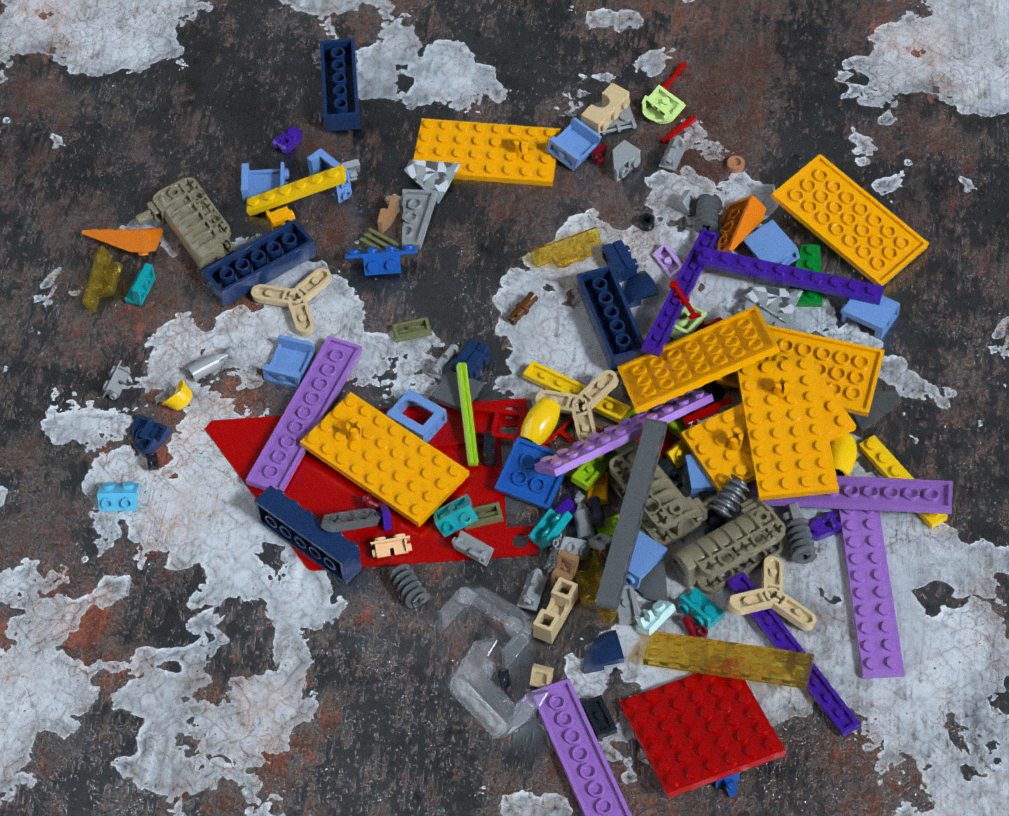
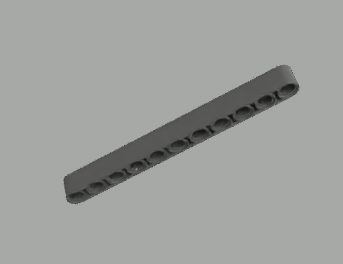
M649 418L645 421L596 597V607L618 610L665 439L667 421Z

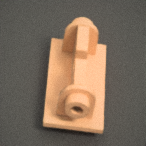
M403 533L394 535L392 539H386V537L375 538L374 542H370L371 547H375V549H372L373 557H377V559L391 556L390 549L394 548L395 555L408 554V551H412L411 543H407V541H410V535L405 536Z

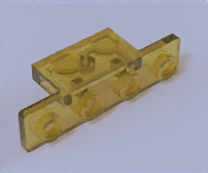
M593 227L532 250L531 256L534 266L538 268L553 262L558 268H566L574 262L586 260V258L592 256L590 248L601 244L599 229Z
M103 246L98 247L82 299V303L92 313L96 312L100 298L115 294L123 267L119 262L110 264L112 255Z
M593 549L586 558L589 571H576L574 581L578 584V594L582 608L600 609L605 625H610L616 618L617 611L596 607V597L604 569L600 561L598 549Z

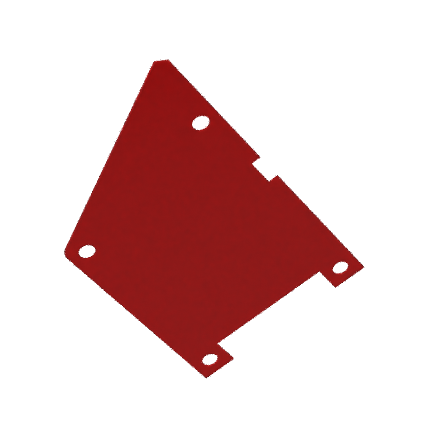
M526 398L472 402V406L498 409L512 407L517 409V411H526L527 413ZM437 404L446 409L447 422L430 441L433 444L454 442V439L464 441L462 413L445 405ZM408 406L402 413L421 425H424L433 415V413L421 406ZM380 408L377 410L386 415L389 408ZM475 413V430L491 432L494 415ZM500 415L497 432L500 433V428L518 427L519 417L508 419ZM282 416L212 420L205 428L206 432L257 499L265 490L247 485L246 478ZM496 438L495 447H493L495 449V462L492 467L483 465L484 444L481 447H477L479 459L477 466L468 465L466 446H458L459 450H455L454 447L439 448L437 450L469 471L467 479L439 508L468 494L473 507L499 502L503 522L466 530L462 528L444 537L435 524L433 514L418 527L390 508L391 530L384 531L380 518L377 526L341 531L344 538L354 541L359 546L362 568L474 560L454 549V545L451 544L454 537L458 538L461 530L493 547L494 551L491 558L539 555L538 546L528 538V535L536 525L507 527L505 494L494 489L503 470L501 439ZM306 451L284 491L289 499L296 500L302 508L310 510L320 521L326 514L364 509L361 504V497L370 494L309 451ZM371 495L372 500L376 502L380 501L379 499ZM403 533L405 536L410 535V541H407V543H411L412 551H408V554L395 555L394 548L390 549L391 556L379 559L373 557L372 549H375V547H371L370 542H374L375 538L386 537V539H392L394 535ZM523 535L527 537L528 544L522 548L516 547L513 544L514 537ZM292 547L307 569L311 571L324 570Z

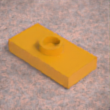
M603 472L588 489L587 502L590 497L598 496L601 505L608 504L609 472Z

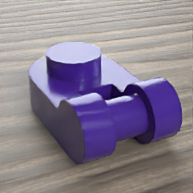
M296 127L288 128L279 137L274 138L272 146L276 149L280 148L285 154H289L302 141L301 130Z
M830 511L824 516L809 522L808 526L811 528L810 532L814 541L825 539L842 531L843 526L841 522L836 520L837 516L834 511Z

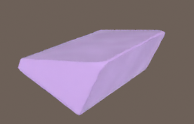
M665 242L652 255L670 279L673 280L678 277L684 263L672 247Z

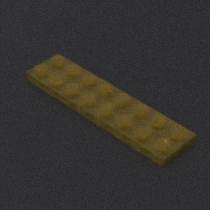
M655 631L650 636L643 657V665L807 689L814 663V654L659 631Z

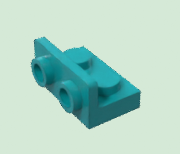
M145 263L143 269L139 271L125 297V302L142 306L156 279L152 264Z
M468 494L435 510L433 513L435 524L444 537L478 520Z
M548 509L530 532L528 538L541 550L548 547L558 537L573 515L569 511L557 514L553 509Z
M697 588L691 590L686 596L683 594L678 596L679 609L682 613L690 615L697 625L705 626L709 630L724 617V611Z

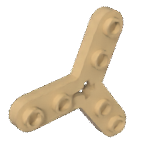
M318 268L293 289L257 284L251 289V296L257 303L288 307L297 333L301 336H309L314 332L315 328L307 302L329 285L331 273L326 268Z
M606 370L599 374L578 395L542 390L537 393L535 401H539L542 397L549 398L561 407L560 413L573 415L578 440L584 441L588 439L589 435L597 433L592 409L618 385V377L614 371ZM579 403H582V404H583V405H582V410H583L582 413H581L580 409L578 408Z
M775 556L766 557L762 563L760 589L734 594L727 603L728 610L735 615H744L771 608L805 631L813 629L817 622L813 612L783 592V563Z

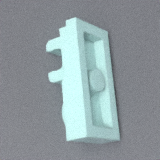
M659 599L650 610L643 609L645 616H637L635 618L637 621L635 630L638 633L651 636L676 610L674 604Z

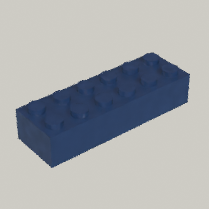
M354 38L320 41L325 130L328 132L361 129Z
M294 219L203 269L204 284L222 306L225 307L250 293L255 285L266 284L316 256L315 242Z
M610 265L577 274V290L609 369L614 372L618 371L617 366L647 354L641 352L644 340L613 266Z
M270 485L254 500L259 523L345 585L362 570L359 546L354 541L344 538L341 532H328L324 530L320 525L322 520L320 521L310 510L302 508L296 500L289 499L282 490L275 489Z

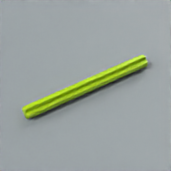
M459 362L457 363L456 371L467 462L469 466H477L479 459L467 364Z

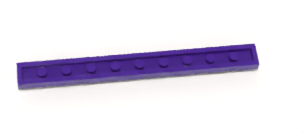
M702 229L676 279L679 282L680 290L685 292L684 296L686 298L690 297L704 269L703 266L697 265L701 248L714 249L719 239V233ZM670 290L642 345L641 352L660 357L685 307L683 303L678 302L679 296L673 295L675 290Z
M706 247L701 248L697 259V265L875 305H880L884 286Z
M744 572L726 581V586L733 595L756 590V587ZM773 609L749 613V616L840 735L844 737L860 728L861 723Z

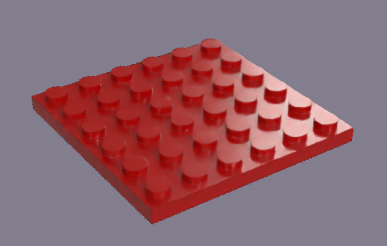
M734 660L619 701V706L668 798L786 755L784 746Z

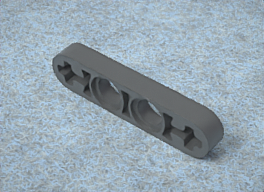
M372 508L324 515L320 525L328 532L377 526L382 515L379 511Z

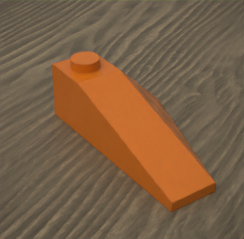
M751 195L727 204L721 219L723 227L720 228L722 237L718 240L717 250L732 252L763 221L767 208L756 197Z
M130 228L115 230L87 229L82 230V234L129 252H138V256L149 255V252L156 251L163 234V228L131 230Z

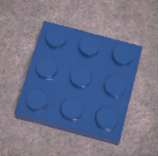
M517 437L494 489L497 492L548 510L551 508L566 472L557 477L536 472L534 464L540 462V459L543 457L557 454L556 451Z

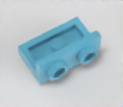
M126 481L123 483L105 482L101 484L97 492L99 511L137 510L140 483Z

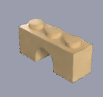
M611 83L602 93V106L604 107H596L591 104L581 114V121L600 135L603 131L607 130L609 124L616 120L624 109L628 108L630 104L629 91Z
M559 577L551 591V599L547 609H541L533 623V637L550 644L553 643L578 598V584Z

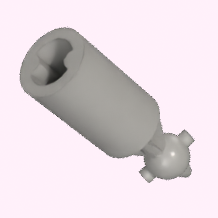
M228 346L225 353H212L186 367L187 373L192 381L196 382L220 369L221 364L227 358L235 359L240 348Z
M577 491L574 498L575 503L578 505L574 513L577 538L589 540L595 536L594 526H592L590 514L592 513L585 505L586 497L580 491Z

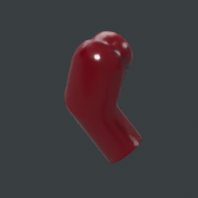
M600 142L591 151L592 161L597 165L602 164L604 161L602 153L607 149V146L603 142Z
M370 494L361 497V504L364 508L380 511V505H386L382 501L376 502L372 500Z
M690 615L681 619L689 636L698 639L707 637L709 632L707 627L694 624Z

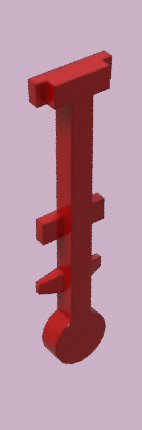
M671 281L669 287L675 290L673 295L679 296L678 302L683 303L689 311V320L701 317V314L699 312L696 313L688 302L690 301L689 297L686 298L684 296L685 292L680 290L679 282Z
M476 437L477 447H481L484 444L482 437ZM454 439V442L435 444L429 441V444L436 449L454 447L455 450H459L458 446H465V440L458 441Z

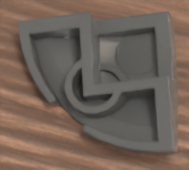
M659 561L641 580L640 587L637 590L643 594V599L654 603L659 599L667 601L665 561Z

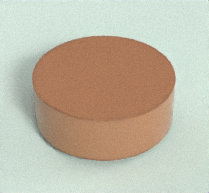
M731 156L728 158L727 169L730 172L740 173L744 170L745 161L742 157Z

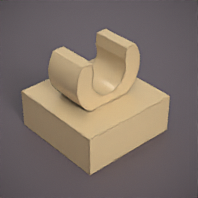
M534 663L529 685L540 688L551 685L554 668Z

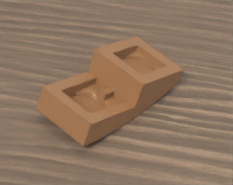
M391 195L388 209H380L378 230L381 234L391 226L399 211V199L396 195Z
M563 549L558 553L556 568L551 575V588L555 586L559 577L571 582L574 581L580 557Z

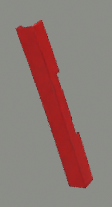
M682 62L670 79L662 85L664 89L667 90L686 67V62Z
M694 115L663 137L660 143L664 142V144H667L674 136L692 125L697 118Z

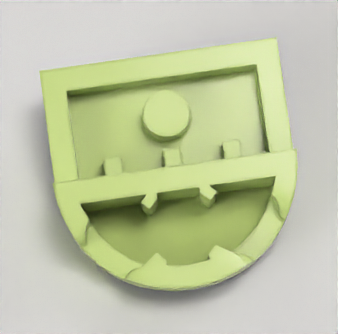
M660 85L656 87L649 97L645 95L642 100L644 116L658 124L672 122L686 106L684 102Z

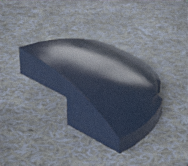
M644 270L627 281L623 293L629 307L633 308L641 305V300L659 295V289L651 276Z
M138 414L132 428V435L136 439V443L134 442L133 444L142 455L147 457V454L151 455L165 442L173 430L169 426L155 422L152 418Z
M616 630L600 635L593 641L590 648L586 650L583 660L584 674L603 671L604 666L624 662Z

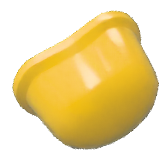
M184 379L179 381L174 394L162 403L163 406L179 411L191 402L193 392L187 386Z

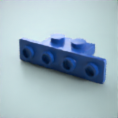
M414 244L403 245V248L385 246V249L378 250L377 247L366 248V251H359V249L354 248L345 252L344 256L345 259L363 258L365 276L401 273L400 255L417 254L418 246L414 247Z

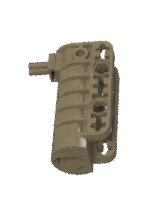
M192 177L184 178L158 191L152 198V202L147 203L148 210L135 216L138 225L151 219L156 224L161 221L164 225L168 223L201 271L235 252L233 243L229 239L231 236L230 226ZM187 184H189L190 186L192 185V191L190 190L189 186H186Z
M637 439L615 448V457L609 462V471L612 475L609 480V488L621 504L623 503L640 442ZM657 464L644 512L645 518L642 519L641 527L647 536L667 548L693 533L701 525V522L707 519L708 511L711 510L708 505H714L712 500L713 498L718 499V497L713 495L702 502L698 497L693 500L690 496L685 498ZM649 522L653 528H649L645 524ZM658 531H659L660 537H661V538H665V541H664V542H663L662 540H659V541H658V535H657V532H658Z
M742 491L745 498H737L741 503L740 516L671 554V563L680 581L687 588L696 584L702 593L713 595L727 587V580L742 572L748 575L762 567L766 557H780L784 552L782 538L785 536L786 527L766 502L758 500L755 496L749 499ZM772 545H773L774 547L779 546V548H778V550H776V549H772V550H771V546H772ZM760 553L764 558L756 560L753 556ZM739 564H741L742 566L746 565V568H739ZM728 572L731 574V577L724 579L720 575ZM706 583H713V588H710L709 586L706 587Z

